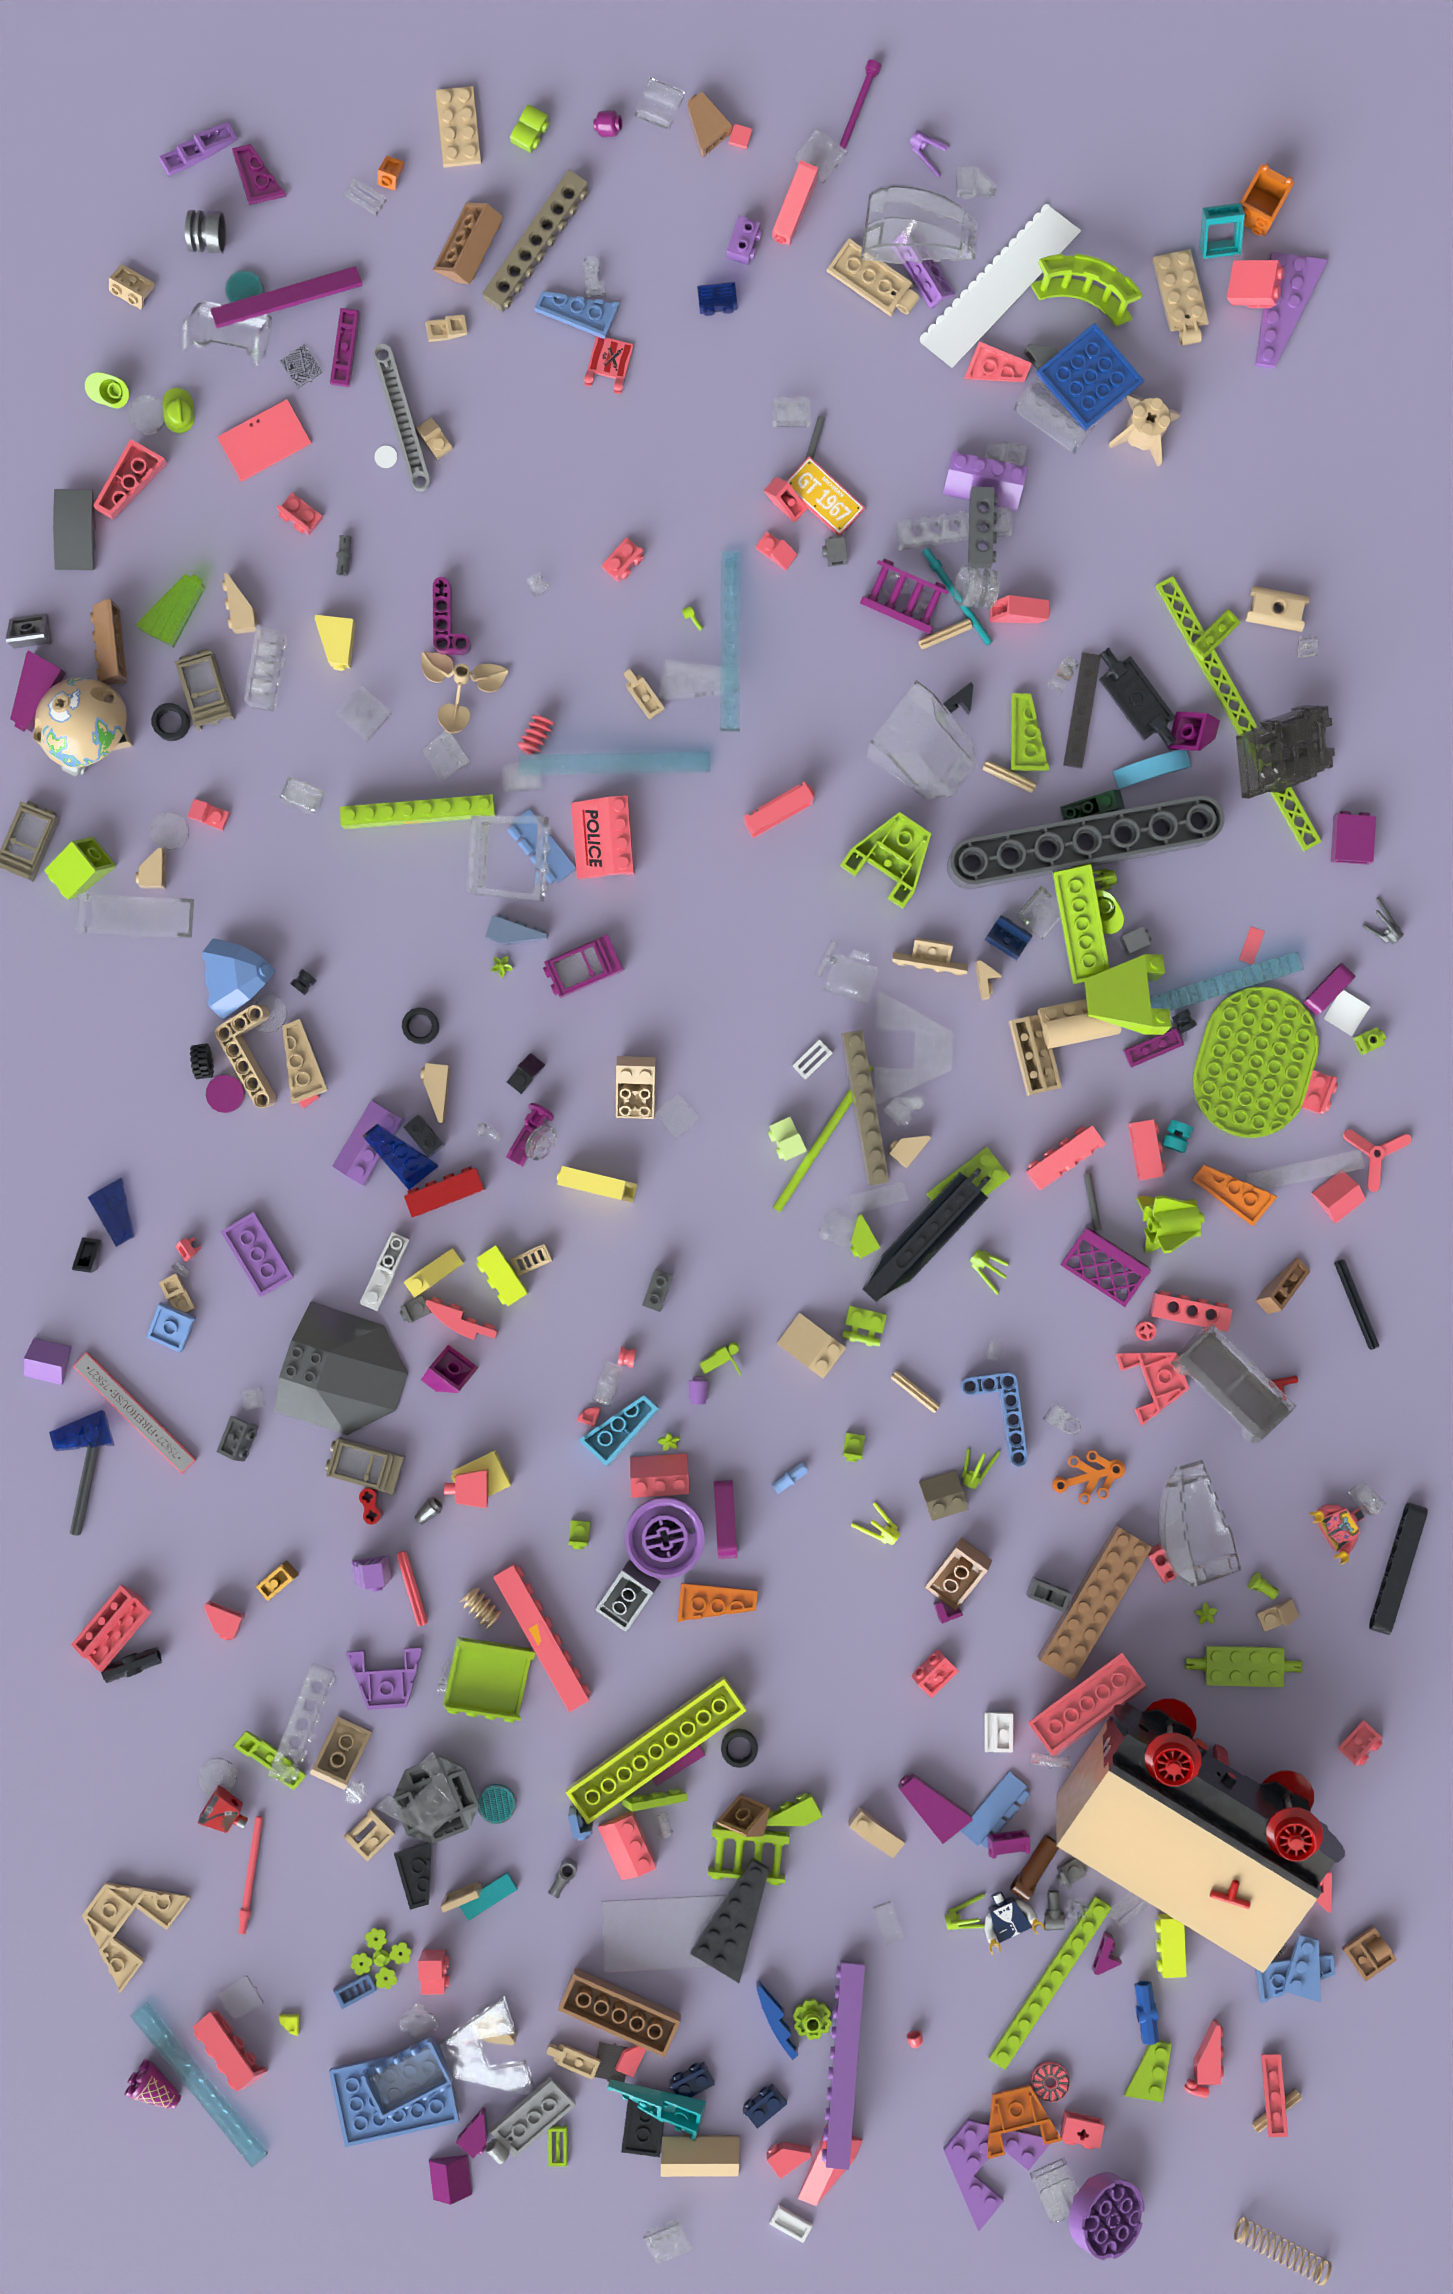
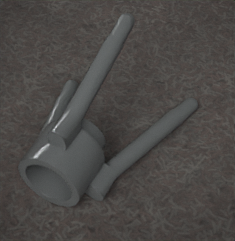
M1377 897L1376 901L1388 918L1387 920L1379 910H1376V914L1387 926L1383 931L1385 935L1366 924L1362 926L1381 938L1385 943L1389 941L1391 944H1395L1404 933L1400 930L1401 928L1396 924L1381 899Z

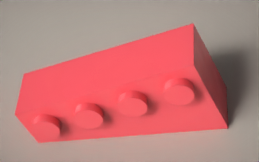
M1093 1125L1086 1128L1081 1126L1074 1131V1137L1071 1139L1066 1137L1058 1143L1060 1147L1056 1150L1051 1148L1043 1154L1045 1158L1039 1162L1036 1159L1027 1166L1029 1169L1025 1172L1038 1190H1042L1062 1176L1063 1172L1072 1169L1080 1160L1082 1161L1092 1155L1098 1147L1102 1148L1106 1145Z
M218 2010L209 2012L193 2026L196 2038L204 2043L207 2054L215 2059L218 2070L225 2074L228 2078L229 2086L236 2090V2092L251 2086L267 2072L264 2066L260 2068L256 2064L255 2060L257 2057L244 2049L243 2040L237 2035L233 2036V2028Z

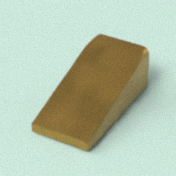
M285 1561L260 1582L256 1588L269 1601L299 1574L289 1561Z

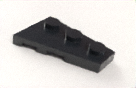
M429 1842L394 1852L410 1910L428 1905L430 1902L432 1843Z

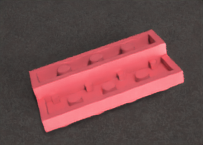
M120 1585L71 1645L83 1658H87L98 1671H103L152 1611L143 1603L144 1599L130 1588Z

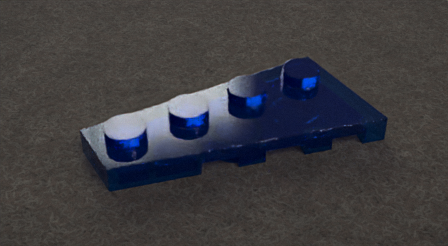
M378 1123L362 1135L408 1190L439 1167L436 1162Z

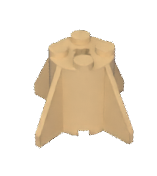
M1130 394L1127 396V400L1133 412L1126 424L1125 430L1109 443V448L1128 441L1131 446L1141 448L1140 450L1150 449L1158 467L1162 464L1161 438L1170 422L1178 419L1180 414L1169 409L1159 398L1143 399Z

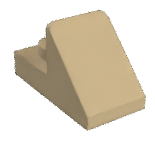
M432 418L416 427L417 432L437 460L453 450L451 444L441 432L439 425Z
M979 960L975 962L980 998L981 1000H987L990 998V994H993L992 984L988 983V980L999 979L1002 975Z
M1292 1599L1256 1612L1264 1632L1280 1625L1286 1627L1299 1617Z

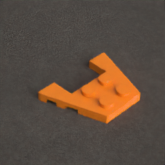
M1030 2085L992 2093L987 2145L988 2159L1005 2155L1001 2134L1040 2125L1044 2145L1062 2141Z

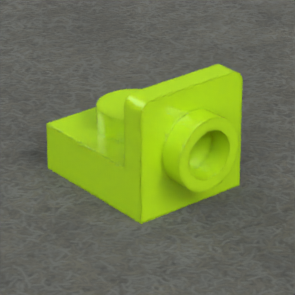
M846 1432L842 1454L843 1457H846V1461L857 1462L858 1459L862 1460L865 1435Z
M571 1520L568 1545H572L573 1549L588 1547L590 1521Z

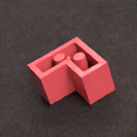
M446 1949L422 1951L418 1960V1981H421V1995L445 1994L446 1988H449L450 1976L446 1974L450 1959L449 1956H446Z

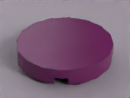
M220 1075L209 1082L205 1096L207 1103L212 1109L222 1113H230L242 1105L245 1091L241 1082L235 1077Z

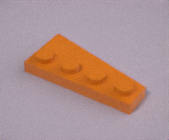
M1203 1164L1192 1177L1195 1183L1251 1226L1256 1224L1277 1198V1195L1206 1164Z
M681 1583L677 1622L756 1611L758 1590Z

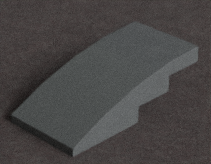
M54 489L53 539L55 570H95L94 529H96L93 490Z

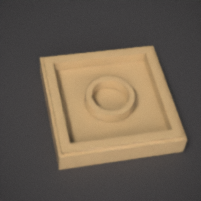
M474 1882L446 1894L440 1906L442 1912L444 1913L479 1898L483 1888L481 1882Z

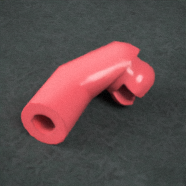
M1188 2079L1184 2085L1187 2093L1208 2098L1209 2089L1198 2086L1195 2080Z

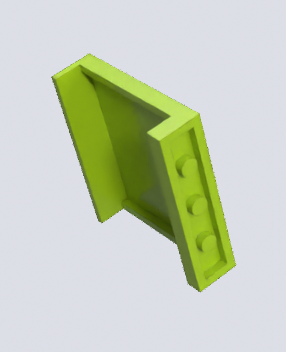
M457 1636L442 1704L443 1707L451 1714L464 1712L467 1716L471 1717L484 1715L486 1719L496 1720L497 1717L503 1718V1721L514 1723L515 1720L521 1721L519 1712L530 1661L534 1660L535 1651L527 1647Z

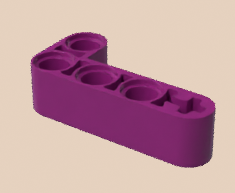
M438 577L433 582L434 647L438 653L443 655H465L471 650L469 638L465 634H452L451 585L445 577ZM442 584L445 585V587L443 588L444 596H441V591L439 589L441 588ZM446 603L447 607L444 610H439L438 605ZM446 622L447 627L445 629H439V623ZM464 640L467 642L464 648L457 647L459 641ZM447 641L448 643L445 648H439V642Z
M733 1480L714 1481L718 1559L737 1558Z

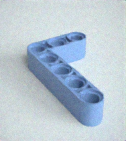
M999 1372L963 1378L960 1382V1388L967 1395L991 1392L1000 1393L1008 1458L1013 1465L1017 1467L1024 1466L1028 1456L1016 1376L1010 1372ZM1005 1376L1012 1377V1383L1009 1386L1003 1384ZM987 1378L993 1380V1386L989 1389L984 1387V1381ZM967 1381L974 1382L973 1390H965L964 1386ZM1008 1395L1015 1397V1402L1012 1405H1007L1005 1402ZM1011 1414H1016L1018 1417L1017 1422L1014 1424H1009L1008 1417ZM1014 1433L1020 1435V1440L1017 1443H1012L1010 1440L1011 1435ZM1017 1452H1021L1023 1455L1020 1462H1014L1013 1456Z

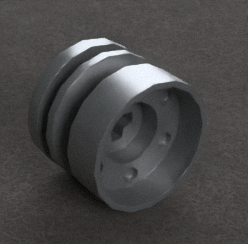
M188 210L185 221V238L189 252H196L198 250V252L203 253L206 245L209 253L223 254L226 245V224L223 212L208 211L205 220L203 211L198 210L196 213L195 210Z

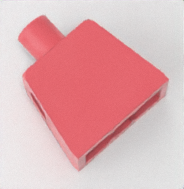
M488 1469L457 1474L455 1483L444 1484V1494H455V1502L457 1504L487 1508Z

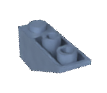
M498 914V917L492 916L485 935L486 939L503 945L548 939V935L544 934L545 930L534 927V930L530 929L526 923L518 920L516 923L508 921L509 917Z

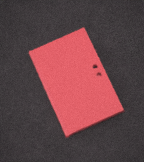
M287 399L217 437L241 482L312 444Z

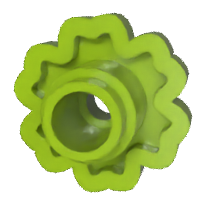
M816 1998L804 1999L803 2005L798 2004L793 2012V2019L795 2020L794 2029L800 2036L806 2035L809 2040L820 2039L822 2033L829 2032L832 2020L830 2018L831 2011L826 2003H818Z

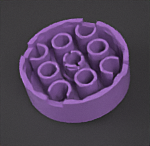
M1103 2172L1088 2178L1074 2195L1070 2209L1069 2230L1074 2242L1101 2260L1120 2257L1134 2244L1141 2231L1143 2223L1140 2221L1142 2212H1144L1143 2197L1136 2186L1114 2173Z

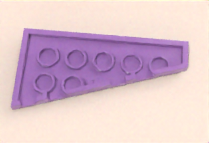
M1278 252L1270 254V260H1278L1284 268V278L1281 280V295L1277 300V304L1271 308H1263L1255 366L1274 369L1328 259Z

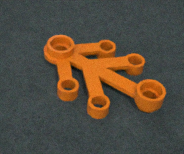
M1089 1450L1086 1453L1087 1460L1097 1462L1105 1467L1096 1470L1080 1461L1077 1456L1071 1455L1067 1460L1068 1464L1071 1467L1079 1468L1086 1472V1474L1068 1479L1056 1477L1052 1481V1488L1058 1493H1063L1069 1486L1089 1481L1084 1491L1078 1496L1079 1502L1086 1505L1090 1502V1495L1101 1477L1107 1476L1103 1486L1098 1488L1096 1492L1100 1499H1106L1109 1496L1108 1490L1113 1481L1121 1478L1125 1473L1123 1462L1117 1459L1108 1461L1099 1456L1096 1451ZM1093 1452L1095 1453V1458L1091 1460L1089 1459V1454ZM1072 1458L1077 1459V1463L1075 1465H1072L1070 1463V1460ZM1114 1466L1119 1467V1471L1117 1473L1113 1472ZM1058 1482L1064 1483L1063 1488L1059 1489L1057 1487ZM1101 1490L1106 1491V1495L1103 1497L1099 1494ZM1083 1495H1087L1088 1498L1085 1502L1081 1501Z

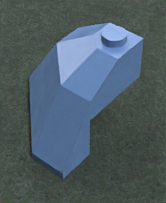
M213 938L202 952V958L205 960L206 972H204L205 982L209 990L208 1005L222 1019L248 1002L276 971L263 957L244 946Z

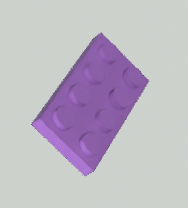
M255 1212L250 1213L221 1231L259 1297H263L294 1278Z

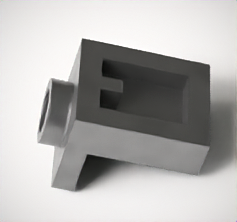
M424 1296L400 1306L402 1309L400 1315L404 1321L412 1323L432 1313L425 1304Z
M1075 1857L1056 1868L1059 1873L1057 1875L1059 1882L1062 1886L1066 1884L1068 1889L1072 1888L1071 1884L1087 1875L1081 1863Z

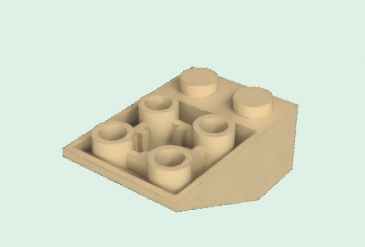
M617 1056L616 1118L654 1119L656 1057Z

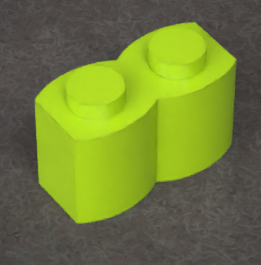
M527 104L511 133V143L529 153H532L534 149L537 150L541 142V134L543 132L546 133L550 125L548 115Z

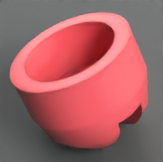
M911 2031L906 2036L909 2045L913 2048H918L923 2043L920 2031Z

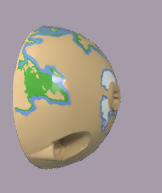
M86 677L63 680L52 686L40 700L35 714L33 739L42 747L48 757L59 765L71 768L91 765L107 756L120 741L127 720L125 703L116 690L99 680Z

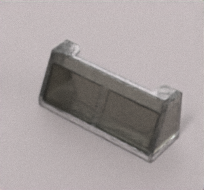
M1215 1325L1198 1330L1170 1362L1178 1374H1189L1243 1427V1438L1252 1444L1261 1442L1296 1407Z

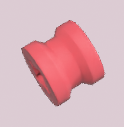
M1142 1321L1136 1325L1135 1334L1139 1339L1149 1341L1155 1337L1156 1327L1150 1322Z
M621 1346L618 1365L622 1366L625 1364L633 1368L636 1349L628 1350Z

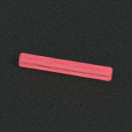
M407 1551L397 1553L396 1556L417 1625L422 1626L427 1624L428 1620Z

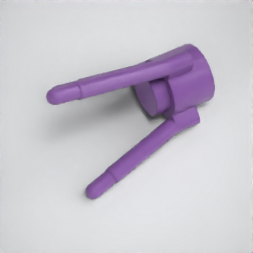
M917 130L910 141V144L914 146L912 151L920 156L937 177H940V173L920 150H925L928 144H931L945 151L949 149V145Z

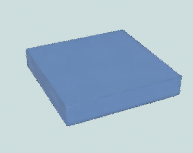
M160 1302L146 1337L181 1353L196 1317Z

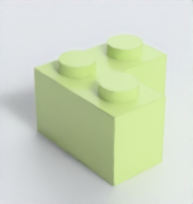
M791 1117L769 1126L770 1130L767 1132L771 1141H776L778 1145L775 1150L779 1159L783 1158L784 1161H787L807 1151Z

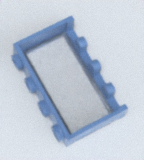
M432 2035L363 2070L361 2079L381 2119L395 2116L403 2108L409 2109L413 2107L416 2101L420 2099H429L438 2090L444 2091L451 2086L453 2075Z

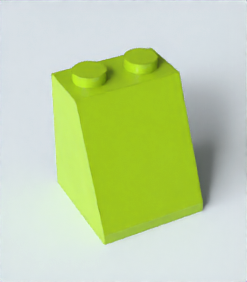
M94 837L71 841L44 871L50 881L58 887L60 893L67 900L81 896L112 871L116 864Z

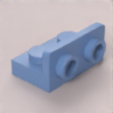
M575 1806L570 1807L568 1818L573 1839L585 1840L590 1838V1835L593 1834V1822L583 1824L584 1818Z

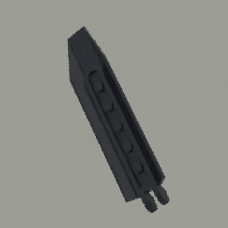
M979 1167L969 1178L959 1172L882 1254L862 1289L875 1302L880 1301L909 1283L988 1199L981 1189L991 1178L987 1175L978 1186L972 1182L982 1171Z

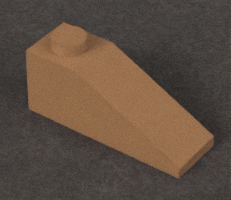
M1296 1258L1263 1289L1255 1301L1267 1314L1282 1311L1310 1273V1270L1299 1258Z

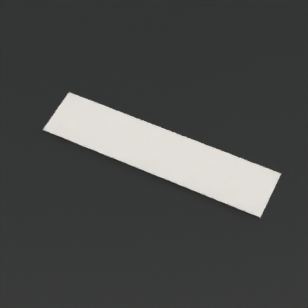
M1049 204L1043 205L1041 213L1038 212L1034 215L1033 222H1027L1025 230L1022 229L1018 232L1017 239H1011L1009 247H1004L1001 250V256L997 255L994 257L993 265L988 264L985 267V273H979L976 281H972L969 284L968 290H963L960 298H956L953 301L952 307H947L944 315H940L937 318L936 324L929 326L928 333L924 332L920 336V343L953 368L1041 275L1043 271L1038 264L1039 259L1060 254L1081 230L1051 208Z

